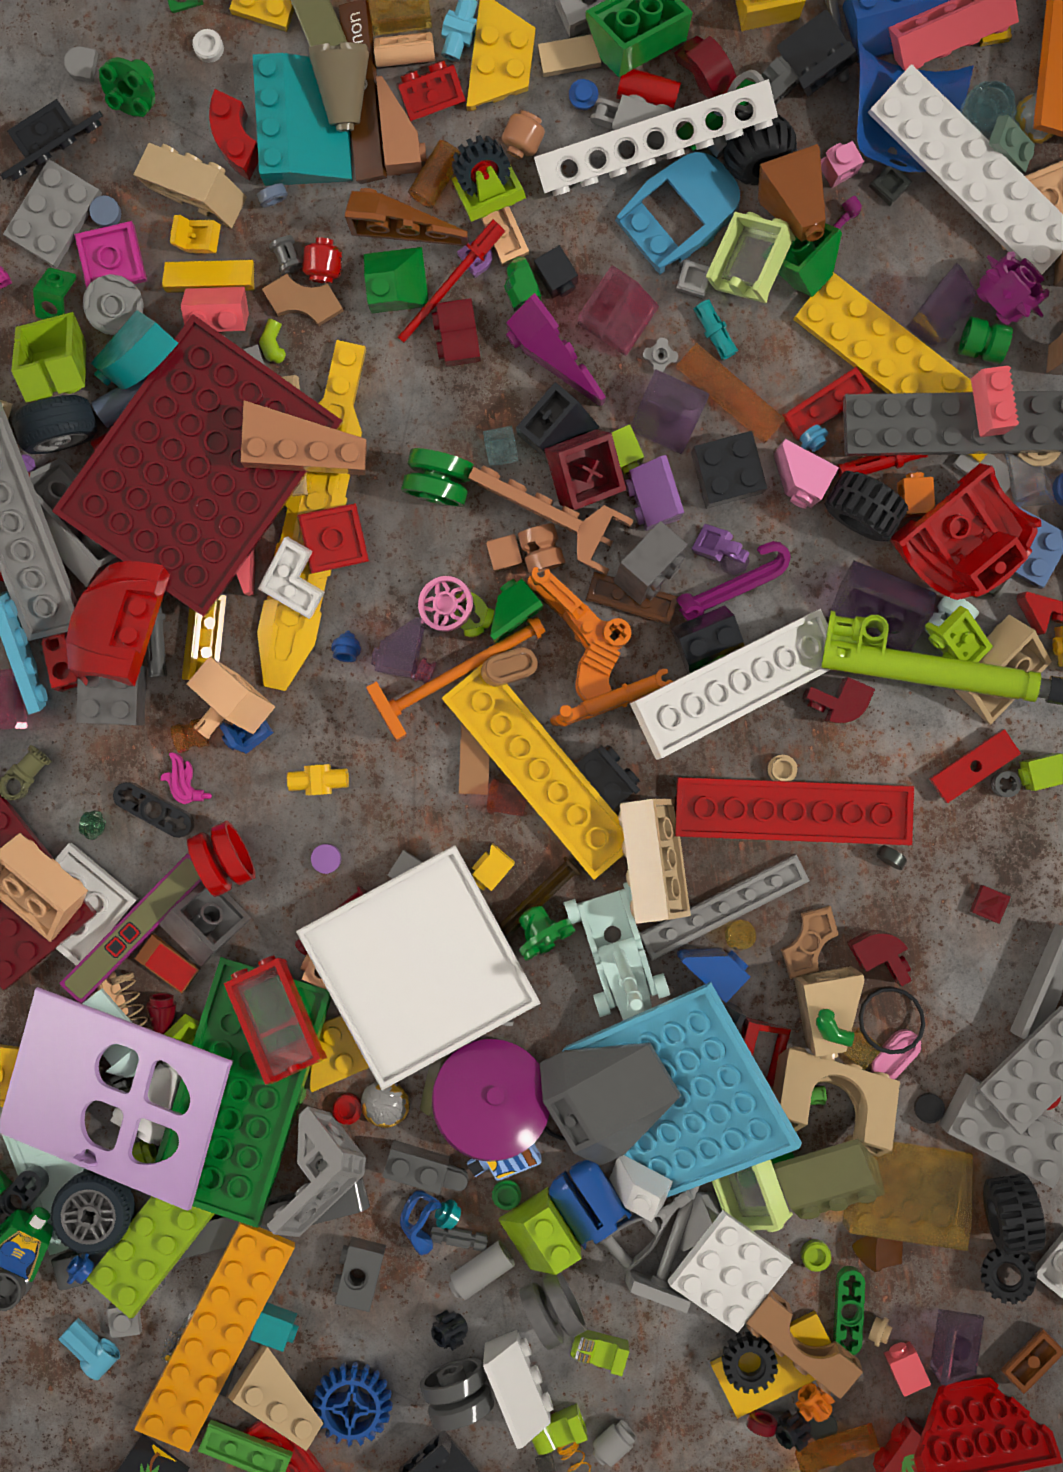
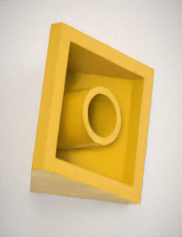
M735 0L741 31L799 20L806 0Z

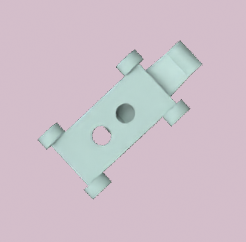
M627 882L623 883L624 889L580 903H576L575 899L564 902L571 923L574 924L581 921L583 923L604 992L593 995L599 1016L603 1017L611 1014L610 1009L618 1006L623 1021L651 1009L650 995H658L659 999L670 996L664 973L655 976L651 974L639 931L631 914L630 902L632 894L631 887L628 886ZM609 926L618 927L621 931L620 939L613 943L608 942L604 938L606 928Z

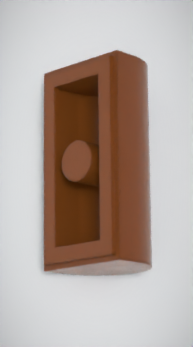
M1041 1328L1001 1368V1371L1025 1394L1063 1355V1348L1051 1335Z

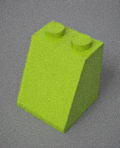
M548 1187L499 1218V1222L531 1270L557 1275L582 1259L580 1243L550 1199Z

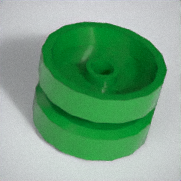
M412 448L407 464L418 473L404 475L401 491L430 503L464 507L468 491L458 483L471 481L468 477L474 464L447 453L424 448Z

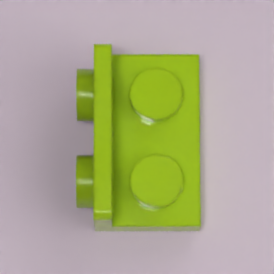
M959 606L939 627L930 622L924 626L931 635L928 638L929 641L943 652L941 657L979 662L993 647L969 610L962 606Z

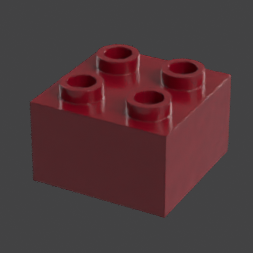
M596 429L544 449L560 506L577 510L626 490L612 433Z

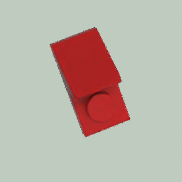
M1028 591L1017 594L1016 600L1028 623L1036 631L1037 635L1046 633L1050 616H1052V621L1063 624V601Z

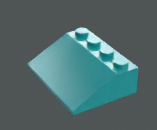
M288 53L252 54L259 174L264 185L353 181L350 131L339 132L336 131V126L330 125L310 57Z

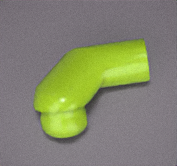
M268 318L260 337L259 345L264 357L268 361L279 364L283 362L286 356L285 350L279 348L276 341L282 324Z

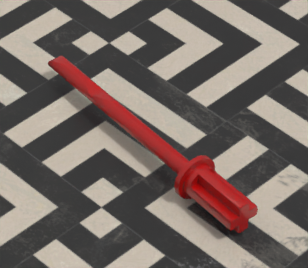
M494 219L489 222L471 245H466L471 252L398 336L403 343H405L435 308L436 303L441 301L478 257L483 262L485 261L483 257L505 233L503 227Z

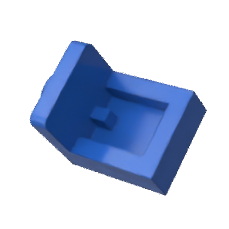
M266 719L254 734L235 724L230 725L223 722L219 725L224 733L222 736L224 743L231 750L236 749L245 754L274 733Z

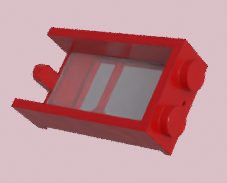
M274 955L259 961V967L251 971L245 968L231 975L232 980L224 983L265 1085L276 1083L327 1058L286 964V959L275 958Z

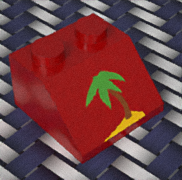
M907 1416L902 1423H898L893 1428L891 1438L885 1447H881L875 1454L873 1466L876 1472H917L913 1458L924 1428Z

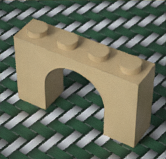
M789 1047L778 1055L773 1093L795 1131L808 1124L811 1096L815 1085L819 1082H828L839 1086L852 1100L855 1108L853 1140L859 1139L867 1150L877 1157L892 1151L900 1081L891 1079L886 1073H871L862 1070V1067L857 1064H842L836 1062L835 1059L822 1060L820 1056L816 1057L813 1054L807 1053V1050L802 1047Z

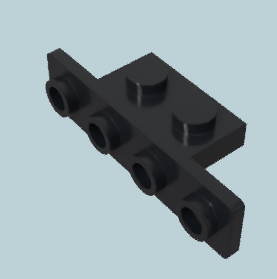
M55 99L7 130L25 158L0 174L1 178L5 180L10 177L12 181L20 178L27 173L24 167L35 161L38 166L52 157L49 151L59 145L63 150L76 142L77 139L74 136L76 133L84 129L88 134L102 124L99 119L103 117V114L99 110L79 124L74 125L58 99Z

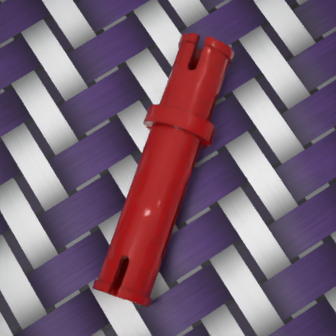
M928 455L865 456L843 464H837V467H839L837 471L839 478L845 471L868 475L894 466L898 469L903 467L904 463L927 458Z

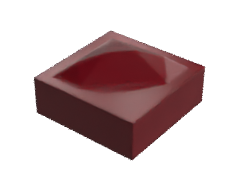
M981 885L970 912L1000 924L1011 897Z

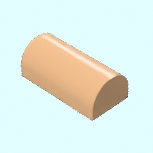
M426 32L375 38L374 55L376 67L435 61L433 34Z

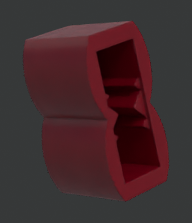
M472 298L436 303L437 312L432 313L434 330H440L442 341L436 342L439 360L445 359L446 367L481 362Z

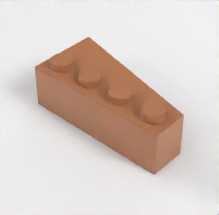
M244 400L241 463L244 468L365 475L366 439Z

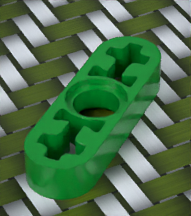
M845 1266L838 1271L836 1276L833 1341H837L851 1354L856 1355L861 1350L863 1342L865 1279L856 1267ZM850 1275H853L857 1281L852 1283V1293L854 1296L849 1295V1288L844 1282L849 1280ZM846 1304L857 1306V1312L851 1318H845L841 1315V1310ZM845 1326L850 1327L849 1332L854 1340L849 1342V1346H845L843 1341H841L847 1337Z

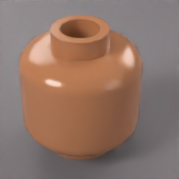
M521 110L520 114H512L502 134V142L508 147L506 152L520 160L523 159V156H534L545 134V129L541 125L542 120L524 110Z

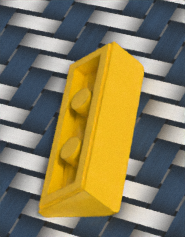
M253 260L165 262L162 288L167 293L185 292V289L245 287V291L255 290Z
M225 595L219 597L206 617L201 616L189 607L182 671L183 680H190L209 656L217 661L220 659L226 605Z

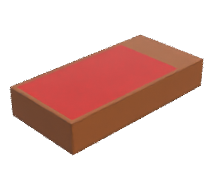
M155 934L151 935L134 958L181 994L201 970L199 966Z

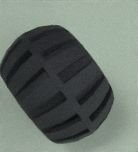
M777 114L778 117L772 119V126L755 131L754 125L743 128L744 135L730 139L723 150L725 164L730 173L742 183L759 185L760 164L797 151L795 131L790 123L781 115ZM745 115L740 120H748L752 115Z

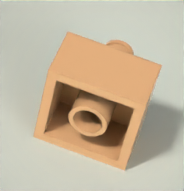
M210 656L187 683L210 706L200 721L194 725V728L208 739L224 719L254 734L275 708L268 699L242 676Z

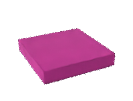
M132 221L74 234L86 287L98 277L109 274L122 276L133 282V284L147 281L135 225Z

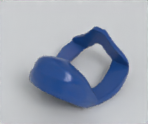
M422 1190L415 1191L405 1203L400 1217V1225L419 1255H426L433 1249V1242L430 1235L421 1228L428 1219L430 1212L440 1209L442 1204ZM421 1197L429 1203L422 1210L418 1222L413 1225L408 1222L409 1216Z

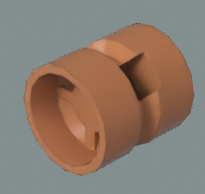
M554 523L539 525L518 533L521 548L528 553L525 557V562L529 574H531L534 567H537L538 573L546 569L551 570L565 564L561 547L555 545L558 541V536Z

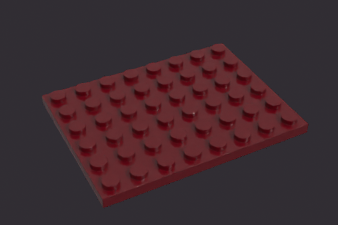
M192 314L174 339L179 344L149 374L52 512L122 561H139L163 565L170 574L165 591L201 616L206 617L308 473V471L244 468L241 463L244 400L336 430L343 424V420Z

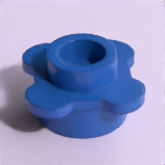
M82 1254L81 1257L77 1255L69 1263L66 1269L69 1274L67 1280L69 1285L74 1281L81 1284L90 1275L95 1263L88 1259L89 1254Z

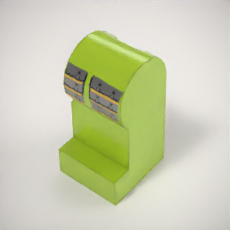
M587 1330L574 1337L570 1355L577 1361L592 1363L595 1366L610 1370L611 1374L622 1377L630 1351L629 1341Z

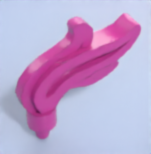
M175 752L169 753L172 759V773L162 774L161 781L166 780L175 800L182 804H188L193 801L203 802L204 799H210L212 797L210 793H205L204 790H195L191 786L193 778L191 763L189 761L184 762L183 758Z

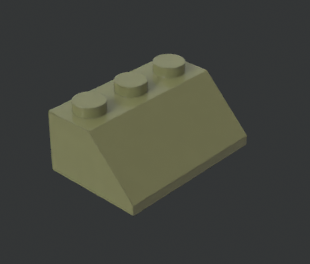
M859 1139L773 1164L774 1171L789 1207L800 1219H814L820 1213L830 1210L842 1211L848 1205L858 1202L870 1203L875 1201L877 1197L885 1195L878 1162Z

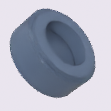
M279 183L261 190L256 196L262 207H270L285 200L288 193L284 184Z
M103 195L92 201L89 212L91 218L98 226L103 228L118 224L121 219V208L112 197Z

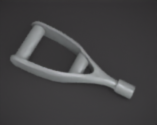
M689 1190L680 1193L674 1198V1202L660 1209L656 1217L662 1219L661 1224L655 1218L650 1222L634 1213L630 1219L625 1217L617 1222L616 1227L618 1229L600 1241L599 1244H603L624 1267L623 1271H630L645 1259L657 1245L673 1213L679 1207L683 1208L693 1200V1195ZM642 1221L654 1234V1238L640 1253L631 1258L612 1236L623 1228Z

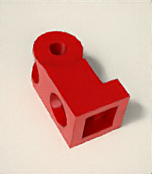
M68 632L42 639V648L51 689L59 692L77 688L78 677L68 669L66 648Z

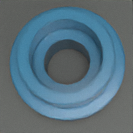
M819 425L809 428L800 437V441L803 443L801 447L812 452L819 450L827 442L825 438L828 436V431L825 428L822 429Z

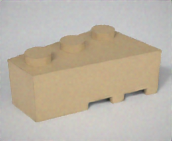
M261 1344L228 1395V1398L307 1451L323 1422L269 1348Z

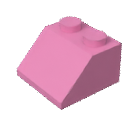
M787 439L780 444L773 454L785 494L791 497L790 501L794 505L806 509L807 506L812 508L822 500L839 468Z

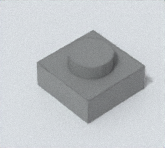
M114 1304L109 1305L107 1314L110 1338L140 1335L142 1332L140 1310L134 1318L129 1319Z

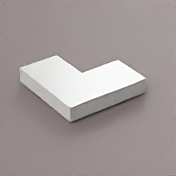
M284 537L258 589L310 619L325 593L323 590L300 578L313 551L289 537Z

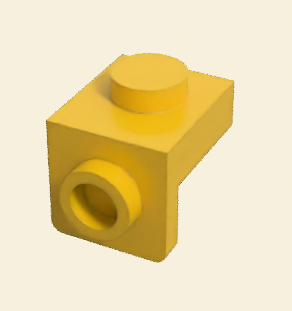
M174 215L170 243L187 253H216L221 224L214 220H189L182 215Z

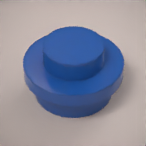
M588 79L575 81L569 90L571 104L579 110H588L595 105L598 99L597 86Z

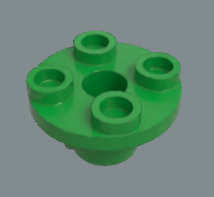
M114 57L107 60L100 67V85L105 94V102L111 109L121 110L131 116L144 117L155 104L154 74L146 62L139 59L129 61L124 58Z
M542 906L532 907L525 911L519 919V923L525 931V939L527 940L521 946L519 952L525 961L532 959L539 953L544 955L556 946L554 941L559 938L563 940L572 935L576 930L569 919L556 922V920L550 919Z

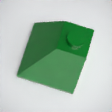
M825 223L824 234L818 240L800 241L795 236L796 239L792 241L778 274L794 289L813 297L833 276L842 236L841 230ZM774 243L762 254V258L765 261L767 260Z
M422 247L364 254L365 286L371 314L423 308L429 301Z
M513 578L500 588L502 593L497 598L490 635L495 644L524 624L527 619L532 618L543 610V604L523 579L516 582Z

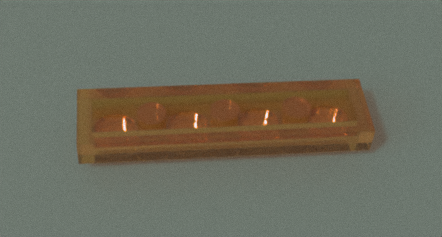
M697 342L677 364V369L749 431H752L764 444L786 420Z

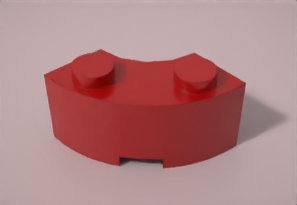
M214 89L209 108V121L213 137L228 164L238 174L250 181L259 160L258 144L246 134L245 126L248 114L242 101Z

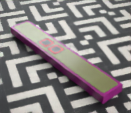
M189 853L59 983L79 1003H84L159 926L171 909L202 882Z

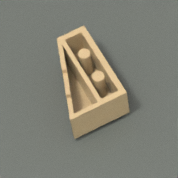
M148 143L133 174L147 188L180 204L185 202L199 208L198 213L207 216L211 212L223 222V225L231 229L247 198L225 175L226 170L214 162H209L208 165L204 164L199 158L190 153H185L184 156L180 155L178 151L166 144H162L159 147Z

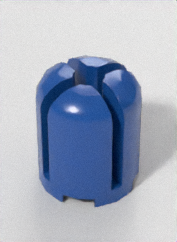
M590 1160L580 1161L571 1166L569 1172L572 1179L566 1171L562 1172L554 1179L549 1189L550 1199L584 1250L586 1249V1242L593 1240L597 1244L618 1229L616 1222L625 1214L628 1219L632 1216L631 1212L624 1207L617 1192L599 1165Z

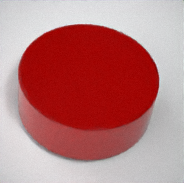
M351 1093L340 1095L333 1104L332 1113L334 1118L344 1125L355 1123L362 1114L359 1097Z

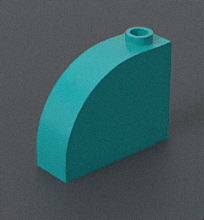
M136 310L90 364L97 369L94 375L105 385L108 386L112 382L119 389H127L149 375L179 343L156 322Z

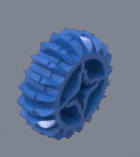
M344 1362L341 1364L340 1372L334 1367L331 1368L329 1376L323 1375L320 1381L321 1385H317L314 1393L316 1397L313 1398L312 1405L316 1408L314 1411L323 1422L320 1429L327 1428L326 1438L331 1437L333 1434L336 1435V1444L340 1443L342 1439H347L346 1443L350 1447L353 1440L356 1439L361 1446L364 1444L365 1437L372 1441L375 1439V1432L381 1433L384 1430L383 1423L389 1422V1411L392 1410L393 1406L392 1401L389 1400L392 1392L390 1389H385L387 1386L386 1379L378 1380L380 1374L378 1370L372 1374L368 1373V1364L361 1370L358 1369V1363L354 1362L352 1369H348ZM349 1385L347 1391L331 1395L337 1388ZM360 1387L366 1389L370 1394L363 1393ZM352 1394H353V1402H355V1408H354L353 1414H352V1406L349 1405V1404H350V1399H351V1395H352ZM368 1413H373L368 1419L356 1423L358 1417L368 1416ZM336 1414H340L341 1416H343L345 1421L340 1419Z

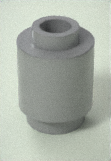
M623 1420L618 1423L614 1422L593 1441L595 1448L592 1451L593 1455L601 1465L607 1464L612 1467L633 1448V1443L637 1440L636 1435Z

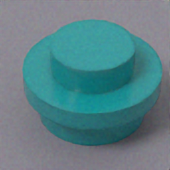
M449 1199L446 1202H442V1207L435 1212L436 1225L441 1229H452L461 1216V1208L457 1206L454 1200Z

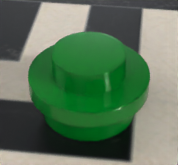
M508 1179L496 1183L492 1190L494 1204L503 1210L515 1208L521 1200L519 1185Z

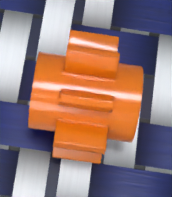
M809 1383L799 1390V1401L795 1404L807 1422L812 1417L815 1421L822 1422L831 1415V1404L835 1400L819 1386L817 1387L815 1384Z

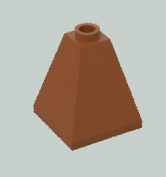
M818 144L760 164L758 201L760 205L775 218L787 222L792 233L800 241H815L824 234L826 217L820 148Z

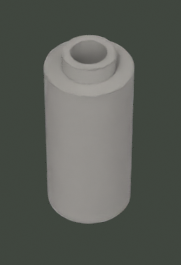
M498 1240L451 1273V1282L448 1283L449 1287L457 1298L462 1297L464 1300H467L513 1268L515 1262L505 1245Z

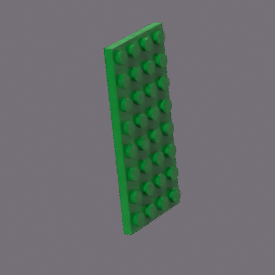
M220 957L192 1046L232 1060V1065L192 1206L258 1228L261 1227L310 1066L276 1083L265 1085L224 986V983L232 980L231 975L245 968L251 971L257 967ZM279 975L244 992L261 1034L290 1021L291 1017L296 1016ZM293 979L319 1039L332 997L327 989ZM299 1024L290 1025L263 1038L268 1053H271L304 1037V1034ZM181 1079L172 1110L185 1114L190 1106V1095L183 1079ZM165 1128L154 1163L168 1159L178 1149L179 1137L174 1130Z

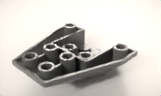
M651 1043L564 1050L540 1063L542 1095L545 1106L573 1153L598 1165H603L623 1156L681 1096Z

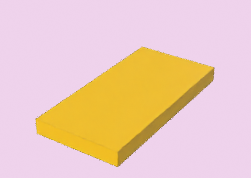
M815 1310L790 1323V1332L803 1344L820 1347L831 1343ZM774 1351L778 1362L776 1364L778 1372L773 1374L775 1378L773 1384L768 1381V1388L765 1391L761 1386L758 1388L759 1393L754 1394L753 1389H749V1394H746L742 1388L739 1391L736 1390L733 1383L730 1384L723 1369L722 1356L710 1362L737 1419L816 1379L809 1373L807 1376L803 1375L794 1367L793 1361L786 1355L781 1357ZM752 1352L745 1353L740 1357L738 1366L744 1372H754L759 1368L761 1358Z

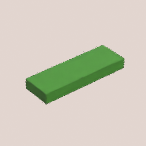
M210 1420L198 1449L200 1453L248 1472H286L293 1454L289 1450L213 1420Z

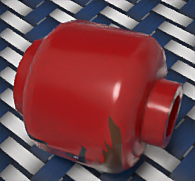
M317 237L315 243L305 246L303 272L309 276V281L332 284L333 279L340 277L343 252L339 247L333 245L334 240Z

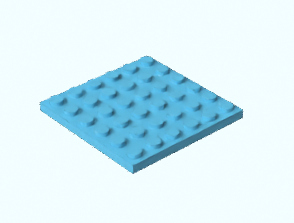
M711 982L569 1044L562 1050L651 1043L681 1096L624 1155L672 1180L667 1198L799 1149L802 1144Z

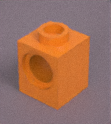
M922 472L908 473L906 478L897 482V493L908 505V511L904 518L923 517L935 507L934 477H924Z

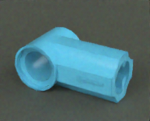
M79 1318L58 1339L80 1360L81 1369L93 1380H99L120 1358V1351L113 1342L106 1338L100 1339Z

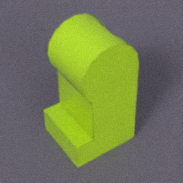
M575 1403L551 1414V1423L535 1436L532 1442L537 1454L544 1455L558 1447L561 1448L575 1441L576 1444L587 1441V1427L578 1404Z

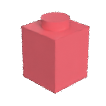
M910 1341L907 1343H896L890 1347L889 1351L883 1353L904 1397L931 1385L921 1360Z

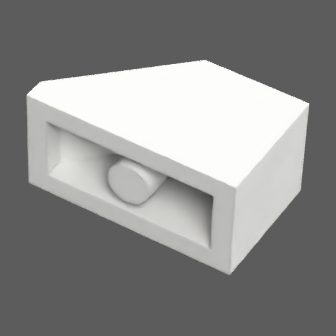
M625 1155L617 1158L609 1178L624 1207L650 1222L654 1220L664 1205L673 1182Z

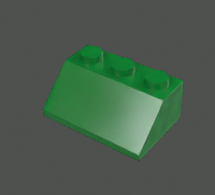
M605 0L586 10L585 13L599 57L618 77L686 41L693 12L681 0Z

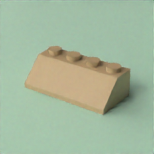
M647 799L620 804L621 811L619 812L618 819L624 833L622 849L624 856L627 858L628 870L626 880L628 886L631 887L632 900L630 902V910L632 916L635 917V924L691 916L680 837H675V799Z

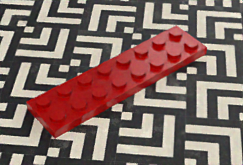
M677 777L675 837L912 845L914 786Z

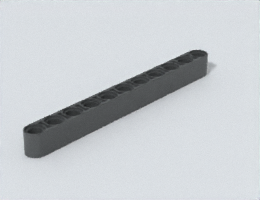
M363 1177L312 1225L353 1215L368 1209L370 1203ZM296 1192L269 1199L261 1228L270 1231L267 1224L274 1218V1212L281 1206L289 1204L296 1197ZM214 1214L179 1260L226 1248L239 1222ZM109 1250L98 1254H89L88 1259L95 1263L93 1270ZM69 1251L51 1259L59 1290L89 1284L87 1280L81 1284L76 1281L70 1285L67 1283L69 1274L66 1269L71 1260L77 1255L81 1257L82 1253Z

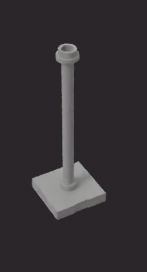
M700 1186L689 1189L693 1195V1200L683 1208H679L657 1274L649 1276L631 1269L626 1272L624 1278L630 1293L686 1314L688 1313L691 1301L670 1287L668 1276Z

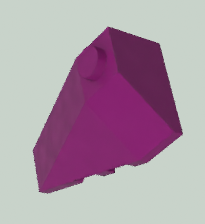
M534 293L506 322L508 333L505 335L515 349L520 347L528 357L598 406H602L605 403L606 396L587 367L582 363L577 365L575 360L578 358L574 352L575 349L569 341L567 342L565 339L561 341L559 338L560 333L557 329L559 325Z

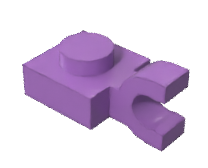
M704 524L692 547L695 554L718 562L721 561L723 555H727L735 561L745 563L750 554L747 550L741 549L743 546L741 543L731 541L733 535L729 531L708 524Z

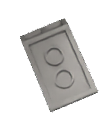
M307 1106L299 1114L297 1164L311 1183L301 1186L295 1193L296 1197L289 1204L281 1206L274 1212V1218L267 1224L273 1235L300 1237L364 1176L366 1157L330 1112Z

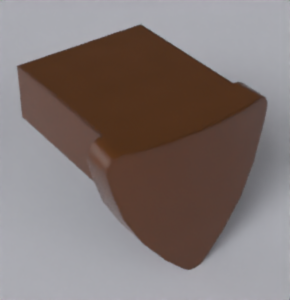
M893 1231L879 1235H868L853 1243L852 1248L858 1258L869 1269L879 1272L882 1268L902 1264L903 1234Z

